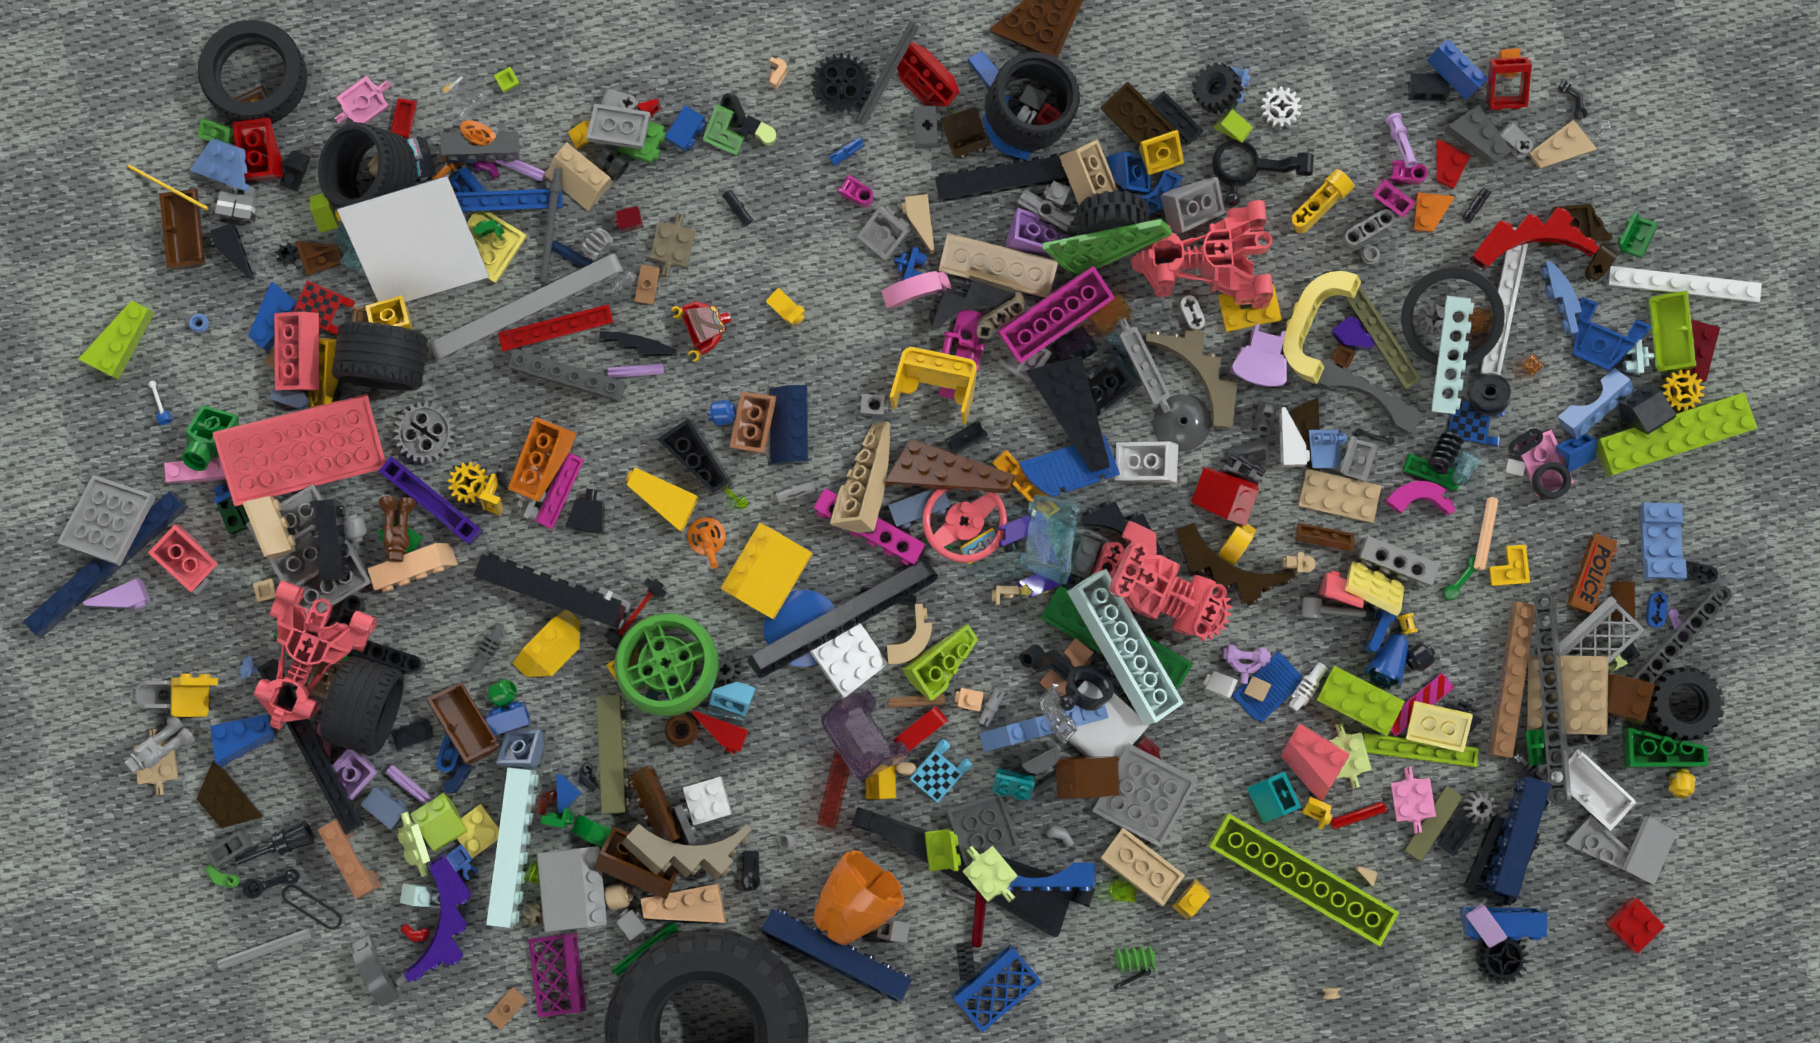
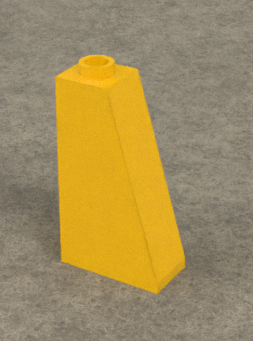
M634 468L633 471L630 470L626 481H628L627 486L675 528L683 532L699 497L638 468Z

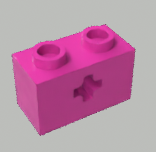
M1385 178L1372 192L1374 197L1402 218L1415 204L1413 199Z

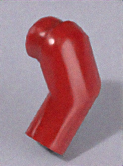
M407 923L400 929L412 942H424L430 936V931L427 928L413 930Z

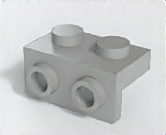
M1352 436L1351 440L1346 444V455L1341 460L1340 472L1345 477L1367 482L1378 446L1358 440Z

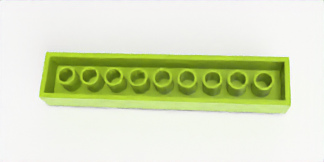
M1225 813L1207 845L1208 848L1377 946L1381 947L1399 914L1398 911L1229 813Z

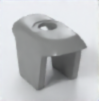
M171 681L141 682L137 686L135 694L137 705L141 708H170ZM163 689H167L170 692L169 699L165 701L159 697V693Z

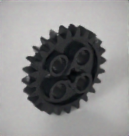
M840 53L839 58L833 54L832 60L826 57V63L819 62L821 68L815 67V71L818 74H812V78L816 80L811 82V86L815 87L812 89V93L817 94L815 100L821 99L820 106L826 104V111L833 108V114L837 110H840L841 115H843L844 110H847L850 114V108L853 107L854 110L858 111L857 104L863 106L862 99L867 100L868 96L866 93L870 94L871 89L868 87L872 86V82L867 80L871 79V74H866L868 67L862 68L864 62L857 63V57L851 60L850 54L846 58L843 57V53ZM840 68H843V100H840ZM834 71L837 73V76L830 78L827 74ZM849 71H853L856 73V76L849 78L846 74ZM829 90L837 91L835 96H829L827 93ZM848 90H854L856 91V94L854 96H848L846 92Z

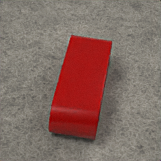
M935 706L893 739L901 752L906 755L949 720L938 706Z

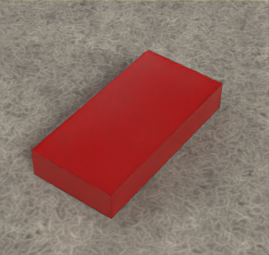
M397 99L391 132L397 133L403 138H410L417 107L416 101Z

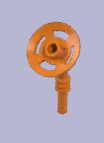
M467 120L460 125V131L470 141L468 143L470 145L485 146L496 138L495 133L480 122ZM447 163L431 179L435 180L445 177L450 171L456 170L455 167L458 168V164L461 165L462 163Z
M700 518L693 522L688 530V543L696 553L708 556L711 568L715 569L718 567L715 553L725 543V530L722 524L713 518ZM709 522L708 526L700 529L696 528L700 523ZM715 526L720 530L721 538H718ZM711 530L714 531L715 537H712ZM692 534H695V540L698 544L697 547L693 543ZM698 535H700V538L702 539L701 542L698 540Z

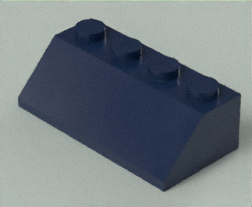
M786 385L769 388V395L776 397L770 426V464H809L807 385Z

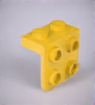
M180 674L178 678H171V716H208L209 686H218V678H211V674H199V678H192V674Z

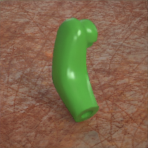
M212 863L204 868L211 881L216 885L233 888L240 882L237 875L223 874Z

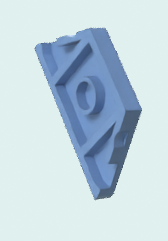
M211 139L191 167V171L238 189L249 191V185L245 184L244 174L247 173L245 149L217 139Z

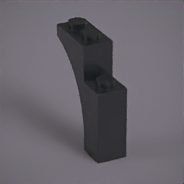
M970 275L969 279L965 280L962 291L964 293L942 286L941 291L936 293V305L934 309H931L928 319L932 327L940 329L949 318L963 310L980 306L999 307L1014 298L1015 292L1011 287Z
M1108 500L1099 505L1100 509L1096 511L1090 509L1082 513L1083 517L1080 519L1083 527H1105L1121 535L1128 521L1137 523L1152 531L1143 513L1138 515L1136 512L1128 516V521H1125L1116 501L1111 503ZM1156 539L1157 555L1162 556L1164 553Z

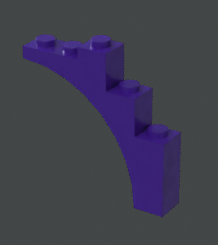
M445 853L428 864L440 894L439 922L434 937L426 951L413 965L404 971V976L408 982L419 980L424 976V972L429 969L434 970L441 964L442 960L446 966L450 964L453 966L460 962L461 957L464 956L463 951L452 935H459L466 929L467 922L456 905L466 903L470 899L471 892Z

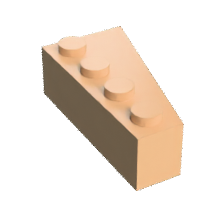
M434 543L405 554L403 562L386 561L368 568L374 590H382L385 593L394 590V586L408 585L412 580L424 579L428 577L427 575L440 573L458 564L451 543Z
M719 883L670 892L667 899L657 895L640 899L643 916L647 919L726 922Z

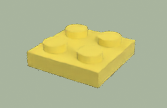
M482 804L461 818L467 832L457 839L472 859L498 840L499 827Z

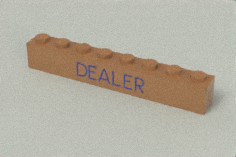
M1514 602L1511 606L1488 755L1513 758L1535 618L1534 604Z

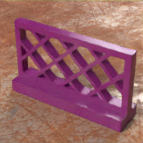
M577 932L528 939L538 1017L586 1011ZM556 939H562L563 948L560 952L551 946ZM534 942H541L546 946L541 955L535 951ZM548 949L557 955L552 963L543 957ZM559 957L565 961L566 965L562 972L554 966ZM540 960L549 966L544 974L537 969V964ZM551 968L559 974L554 983L546 977ZM562 977L568 981V987L565 991L556 985ZM543 979L551 985L546 994L540 990V983ZM553 988L562 994L557 1002L548 996ZM564 996L570 1001L571 1009L565 1010L559 1005ZM545 999L554 1005L550 1012H543L542 1003Z

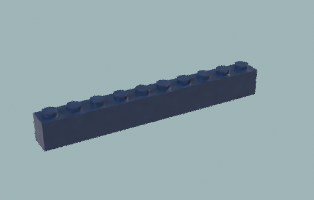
M169 491L150 508L120 566L94 558L23 622L35 636L44 637L181 515L188 506L176 493Z

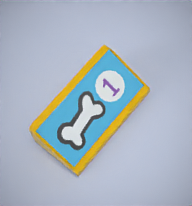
M991 528L959 549L963 555L978 553L992 543L996 533Z

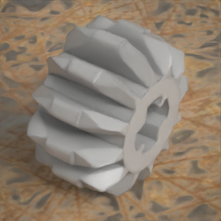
M597 228L586 238L582 251L588 258L597 261L609 250L613 238L607 231Z
M1477 791L1476 796L1470 793L1469 797L1471 800H1464L1465 803L1469 804L1463 807V810H1469L1465 816L1467 818L1472 816L1471 821L1473 823L1478 820L1479 824H1483L1484 819L1490 822L1491 818L1489 815H1496L1492 808L1496 809L1497 805H1491L1495 800L1494 797L1488 799L1489 793L1487 792L1482 795L1481 791ZM1483 805L1484 809L1477 810L1476 807Z

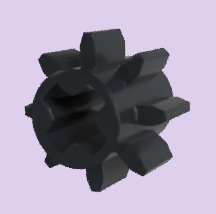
M289 242L286 246L279 244V250L275 251L279 256L276 261L278 263L283 261L285 267L288 266V263L295 265L294 261L296 258H300L295 253L298 251L297 247L291 249L292 245Z

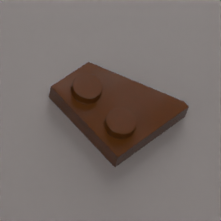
M295 241L307 276H312L345 264L340 249L336 244Z

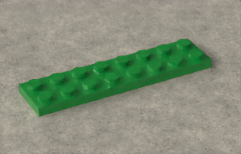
M1060 585L1043 612L1041 619L1103 655L1067 593L1069 589ZM1145 635L1172 684L1178 690L1193 666V662Z

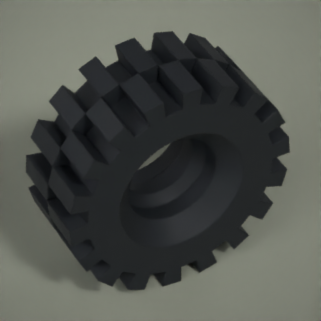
M1216 62L1213 63V67L1210 64L1206 65L1207 69L1203 70L1202 68L1199 70L1201 74H1196L1194 77L1197 81L1192 82V86L1195 88L1192 89L1193 97L1207 112H1212L1213 114H1217L1218 111L1221 114L1225 113L1224 109L1231 110V105L1234 104L1236 106L1238 103L1236 99L1241 98L1242 95L1239 91H1243V87L1240 85L1242 81L1229 65L1226 66L1225 63L1219 65ZM1223 83L1224 89L1222 92L1213 95L1211 93L1213 87Z

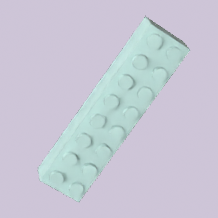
M1107 569L1096 572L1068 590L1067 593L1143 724L1156 723L1181 706L1183 701L1123 597L1111 594L1109 586L1112 578Z
M507 768L486 925L511 928L516 926V922L519 923L521 911H518V905L523 900V891L520 890L521 884L525 883L526 872H523L524 864H527L529 853L526 852V845L530 844L531 833H528L529 825L533 824L534 819L531 808L536 803V794L533 793L534 786H538L539 775L536 774V770Z

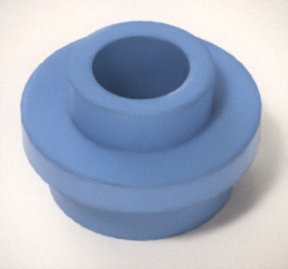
M195 314L190 318L189 326L194 332L202 333L208 328L209 321L205 315ZM202 320V325L197 327V321Z

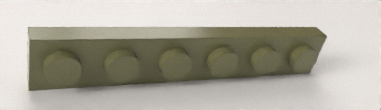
M1361 285L1354 299L1343 296L1365 331L1373 338L1374 345L1403 389L1406 390L1421 381L1422 378Z

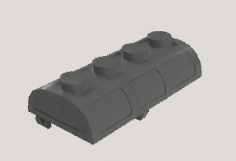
M1053 740L1042 743L1045 751L1032 758L1029 757L1027 751L1022 753L1021 759L1023 763L1019 764V767L1026 773H1039L1040 775H1046L1053 771L1052 766L1057 763L1060 755L1058 746Z

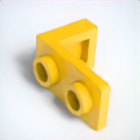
M780 288L776 289L766 300V303L792 328L796 324L799 325L805 319V310L800 305L797 306Z

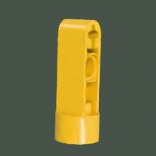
M1335 169L1324 180V184L1293 214V229L1297 233L1307 232L1339 199H1344L1355 188L1351 179L1341 170ZM1314 206L1319 208L1317 211L1310 210Z

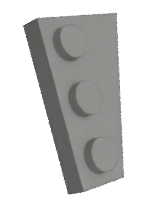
M1588 815L1563 843L1619 869L1623 868L1630 852L1624 844L1592 815Z

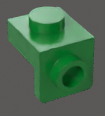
M494 219L480 221L473 228L478 239L496 232L499 240H504L502 236L505 233L501 223H496Z

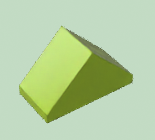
M1233 109L1225 111L1213 126L1214 129L1241 143L1253 130V126Z
M323 193L310 196V211L319 232L338 228L332 203L328 202Z

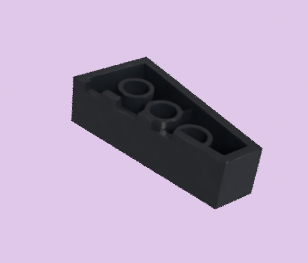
M688 418L657 439L714 494H719L733 485L730 477L693 420Z

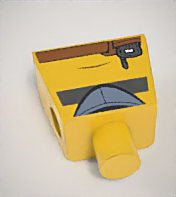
M1195 878L1171 907L1185 919L1191 918L1208 900L1210 891Z

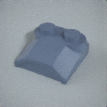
M541 730L506 731L496 765L521 767L526 770L535 769L539 764L544 747Z

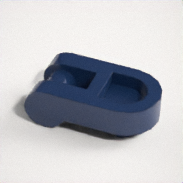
M460 763L454 771L455 775L452 780L444 783V790L451 794L457 793L472 771L473 766Z

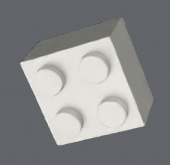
M722 777L683 788L693 825L732 814Z

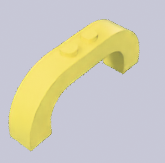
M1345 271L1323 274L1305 288L1299 301L1295 303L1292 318L1286 324L1283 351L1294 372L1302 379L1317 384L1324 370V365L1320 360L1303 354V343L1319 306L1325 299L1334 295H1342L1354 299L1361 284L1357 274Z

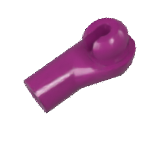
M477 161L473 164L476 171L487 170L493 180L501 176L494 163Z

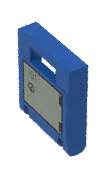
M1379 608L1365 640L1364 652L1372 653L1379 650L1390 622H1394L1395 615Z

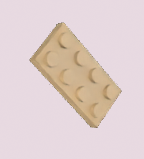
M1306 469L1298 507L1374 523L1381 485Z
M1124 828L1119 831L1100 858L1102 862L1161 907L1165 905L1185 876Z

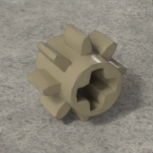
M535 902L534 904H527L523 908L521 913L524 917L521 920L526 925L528 924L532 928L543 923L542 905Z

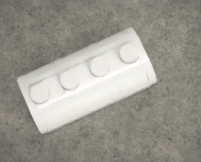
M1576 749L1568 756L1571 795L1611 831L1636 802L1586 754ZM1561 772L1555 774V780L1559 783L1563 779Z

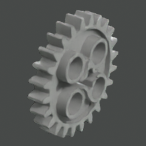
M428 401L425 402L424 406L418 402L417 408L411 404L410 411L403 409L406 415H398L402 420L401 422H395L399 428L393 429L394 432L398 433L394 439L400 441L396 446L398 448L403 447L400 452L402 454L407 453L406 457L408 459L413 457L414 462H417L420 458L423 464H425L426 459L433 463V457L439 461L440 454L447 456L445 449L452 450L449 443H455V441L451 437L457 436L455 432H452L456 425L450 424L454 419L452 417L447 418L450 413L448 411L443 412L444 407L442 406L437 409L436 403H433L430 407ZM421 415H426V422L423 424H419V417ZM411 423H415L422 429L427 430L438 438L439 442L423 435L422 432L411 426ZM438 425H442V432L440 434H435V427ZM415 431L416 437L409 440L408 433ZM431 441L432 447L429 450H424V443Z

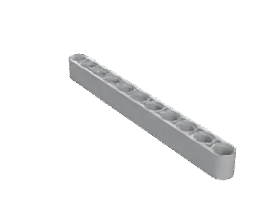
M616 254L606 256L429 343L430 349L436 361L442 362L498 335L499 332L517 326L621 275L624 270Z

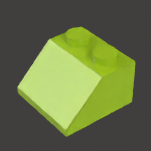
M444 793L410 814L414 823L418 824L422 836L434 852L467 832L453 801Z

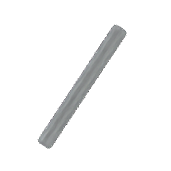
M304 929L217 961V966L219 970H223L308 940L312 937L309 929Z

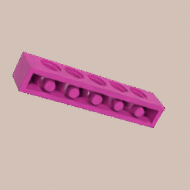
M825 488L814 506V510L817 511L816 515L824 520L827 517L831 519L833 514L830 513V508L836 504L838 495ZM877 518L875 529L870 534L865 532H849L856 538L864 537L867 539L866 543L874 548L877 545L882 547V552L890 557H893V555L900 558L899 561L906 566H910V564L915 565L926 546L923 542L880 518ZM883 533H888L891 536V540L888 543H883L880 540V536ZM904 542L907 544L908 549L905 552H899L897 545Z

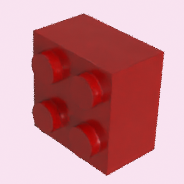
M1630 897L1604 923L1632 953L1636 954L1665 928L1661 921L1635 897Z

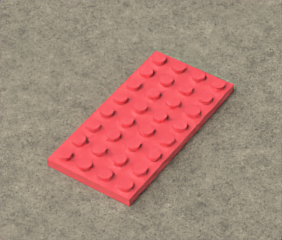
M367 394L213 432L234 506L242 505L246 501L258 498L274 497L305 489L312 484L317 486L380 470L386 463Z

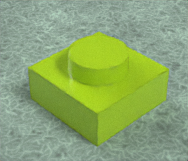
M511 67L494 75L503 93L520 85Z

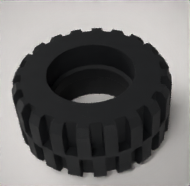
M1113 190V192L1103 191L1100 194H1093L1092 197L1085 198L1076 210L1077 236L1149 221L1148 204L1137 194H1130L1128 191L1119 192V190Z
M1677 667L1664 671L1653 683L1655 687L1647 711L1650 716L1647 719L1648 722L1655 725L1654 730L1656 732L1663 733V736L1672 739L1692 741L1704 738V735H1709L1713 732V727H1718L1720 724L1718 718L1723 717L1724 714L1721 706H1725V700L1720 698L1723 692L1722 689H1717V681L1710 679V674L1707 672H1701L1700 669L1695 667ZM1678 686L1690 687L1699 699V711L1692 721H1678L1669 709L1670 694Z

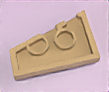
M1572 120L1528 155L1536 166L1542 169L1596 151L1597 148L1578 124Z

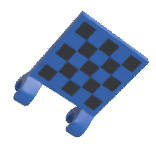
M1461 401L1460 409H1456L1455 414H1451L1448 432L1461 436L1465 441L1495 447L1500 445L1501 441L1499 437L1487 436L1491 416L1480 415L1473 410L1470 402ZM1506 409L1496 416L1503 417Z

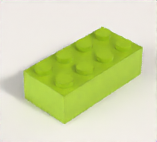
M1336 666L1332 667L1316 699L1388 736L1405 702Z

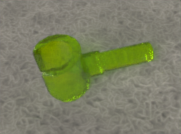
M729 488L725 489V492L733 498L740 509L749 506L744 496L738 499Z

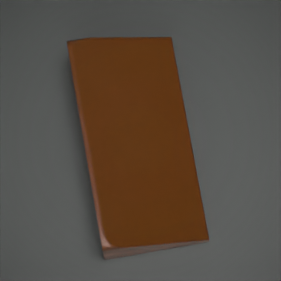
M1612 582V597L1635 620V582ZM1615 610L1612 613V620L1622 621V614Z

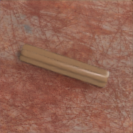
M940 694L933 701L928 700L924 695L888 699L889 708L945 704L944 694Z

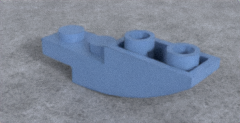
M1546 261L1542 264V268H1540L1541 277L1546 282L1545 294L1550 298V301L1558 300L1557 311L1562 315L1561 327L1563 332H1566L1567 336L1575 335L1579 332L1575 315L1582 312L1579 301L1564 274L1551 261Z

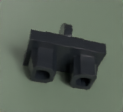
M1468 698L1466 702L1461 699L1459 700L1458 705L1462 706L1463 709L1449 703L1446 706L1448 709L1469 713V710L1476 713L1478 709L1472 705V698ZM1473 715L1469 732H1472L1477 724H1481L1483 719Z

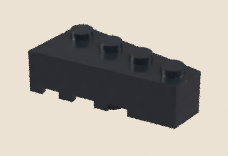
M335 499L310 501V508H315L312 523L315 529L318 530V534L315 536V545L317 549H320V553L317 554L320 580L324 582L348 580L350 565L346 562V555L349 554L348 545L345 544L344 537L347 536V527L343 524V517L346 516L345 506Z

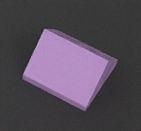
M349 749L333 764L351 800L378 773L368 759L360 753Z

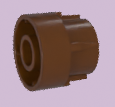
M684 713L671 716L665 726L667 739L676 746L692 744L699 733L696 720ZM681 724L687 727V733L683 736L677 733V727Z

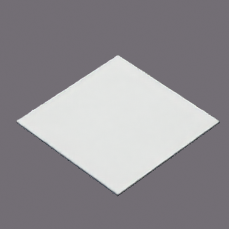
M448 176L337 209L378 302L400 295L403 296L405 302L489 277Z

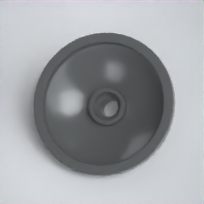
M1185 394L1171 396L1166 400L1171 411L1165 414L1159 405L1154 415L1153 425L1155 434L1161 442L1170 441L1178 444V451L1192 450L1204 442L1210 431L1211 420L1207 408L1200 400ZM1185 418L1187 420V423L1182 424L1180 422V419Z

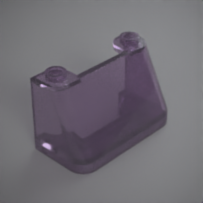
M870 691L841 698L821 719L823 729L852 774L858 780L868 779L906 759L911 754L902 742H895L890 745L871 717V714L876 709V701Z

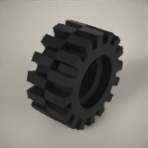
M972 942L956 944L960 979L976 977Z

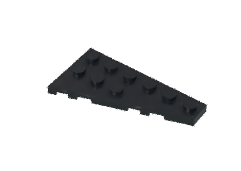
M1082 356L1026 370V373L1035 384L1037 390L1046 401L1091 473L1110 468Z

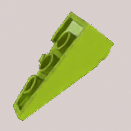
M966 624L914 658L902 670L910 683L928 700L933 701L947 689L949 681L954 674L956 675L959 670L958 667L967 658L978 639L969 624Z

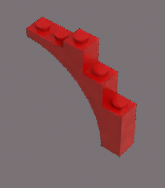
M1558 207L1544 224L1538 216L1531 215L1530 213L1515 230L1512 229L1513 226L1507 221L1499 220L1469 260L1485 270L1496 258L1506 251L1519 245L1533 242L1564 244L1581 251L1589 257L1593 256L1600 247L1596 245L1597 243L1594 239L1581 234L1579 228L1569 225L1574 218L1570 216L1566 209Z

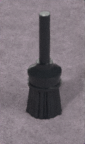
M303 820L287 830L282 829L280 832L273 833L272 840L267 845L236 857L235 861L237 865H240L268 852H278L283 856L287 852H292L293 849L314 844V834L307 821Z

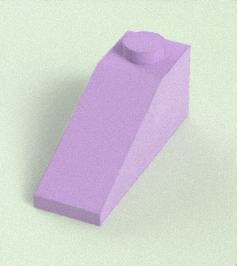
M136 578L83 601V604L91 607L135 608V610L144 608L146 603L151 600L143 581Z

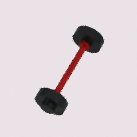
M647 577L643 584L649 588L646 591L648 594L620 631L613 633L608 629L605 632L604 636L608 639L607 643L614 649L619 646L624 636L623 633L652 596L655 597L656 594L664 598L667 594L662 589L664 585L657 579L652 581Z

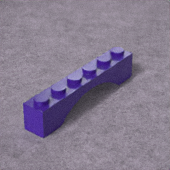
M392 456L379 470L380 473L426 508L469 545H472L484 531Z

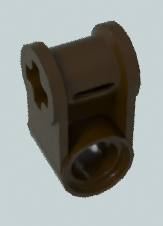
M1602 244L1585 270L1586 279L1590 282L1598 281L1605 275L1619 254Z

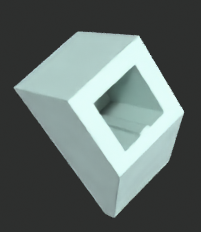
M403 883L400 903L411 906L440 908L438 887Z

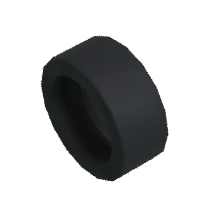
M1549 462L1535 470L1532 476V485L1534 491L1539 496L1552 500L1568 492L1572 478L1564 465L1557 462ZM1546 470H1556L1562 476L1563 483L1558 491L1548 492L1542 487L1540 480Z

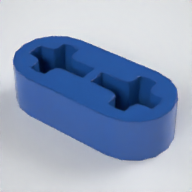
M1654 592L1648 598L1646 623L1651 628H1659L1665 623L1668 598L1663 592ZM1659 595V599L1662 600V603L1658 604L1657 609V602L1654 601V598H1657ZM1657 611V618H1659L1660 621L1654 624V621L1651 620V617H1654Z

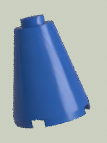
M1401 634L1391 635L1367 666L1364 675H1370V681L1388 689L1391 686H1396L1395 689L1401 688L1409 642L1406 640L1407 638Z

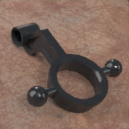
M1236 139L1220 145L1212 158V168L1215 176L1222 183L1230 186V192L1226 195L1225 201L1231 207L1237 206L1240 203V195L1237 193L1238 187L1251 182L1258 170L1281 173L1296 170V174L1300 176L1313 175L1314 154L1298 153L1297 157H1289L1282 160L1258 158L1257 151L1250 143L1246 141L1241 143ZM1231 147H1239L1246 150L1252 158L1251 171L1242 177H1233L1227 174L1220 163L1221 154Z
M1033 644L1019 655V660L1024 667H1032L1037 673L1052 669L1067 682L1065 686L1067 695L1060 699V706L1065 711L1072 710L1075 705L1085 710H1098L1109 702L1113 696L1114 688L1109 678L1116 676L1108 663L1104 666L1103 672L1091 666L1081 665L1075 667L1055 649L1044 652L1042 647L1037 644ZM1082 679L1093 683L1099 688L1103 697L1094 699L1083 695L1076 688L1074 680Z

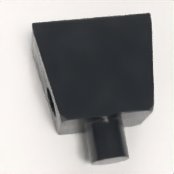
M587 488L585 499H575L566 528L597 534L605 533V504L596 501L598 490Z

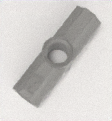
M1026 189L1017 202L1019 206L1040 216V220L1047 221L1064 232H1067L1075 218L1054 206L1051 201L1044 200ZM1047 207L1051 213L1045 215L1041 212V208Z

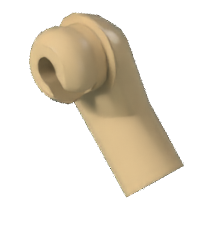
M899 762L896 765V770L900 774L911 776L917 770V767L913 763Z

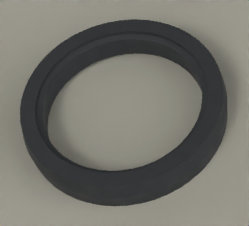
M1446 267L1432 271L1418 280L1405 298L1401 313V324L1405 339L1420 358L1437 366L1438 354L1423 345L1414 329L1413 312L1416 302L1428 287L1446 279L1469 281L1486 294L1493 314L1492 326L1484 342L1475 350L1463 355V360H1466V366L1474 364L1488 355L1501 337L1505 320L1502 299L1495 286L1478 272L1462 267ZM1458 356L1447 357L1450 360H1455Z

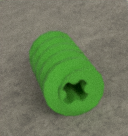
M1140 946L1138 952L1135 947H1132L1130 953L1126 947L1122 953L1119 948H1116V972L1118 967H1120L1122 973L1125 972L1126 967L1132 972L1134 966H1136L1138 972H1140L1141 966H1144L1145 971H1148L1149 965L1152 966L1153 971H1156L1154 950L1152 951L1150 946H1147L1146 951Z

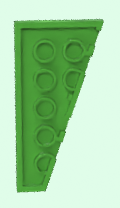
M1162 219L1045 242L1043 243V250L1074 277L1090 266L1098 269L1172 235V229Z

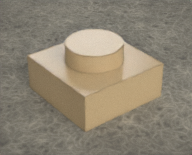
M272 578L253 583L257 602L260 603L276 598V587Z

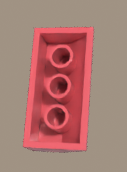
M274 313L275 390H319V313Z

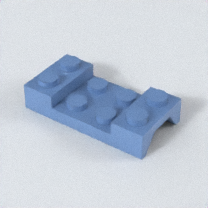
M1643 503L1639 506L1644 581L1665 578L1682 582L1687 578L1686 559H1683L1682 504Z

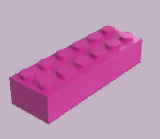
M1090 266L996 332L1016 362L1021 364L1112 301L1115 297L1095 267Z

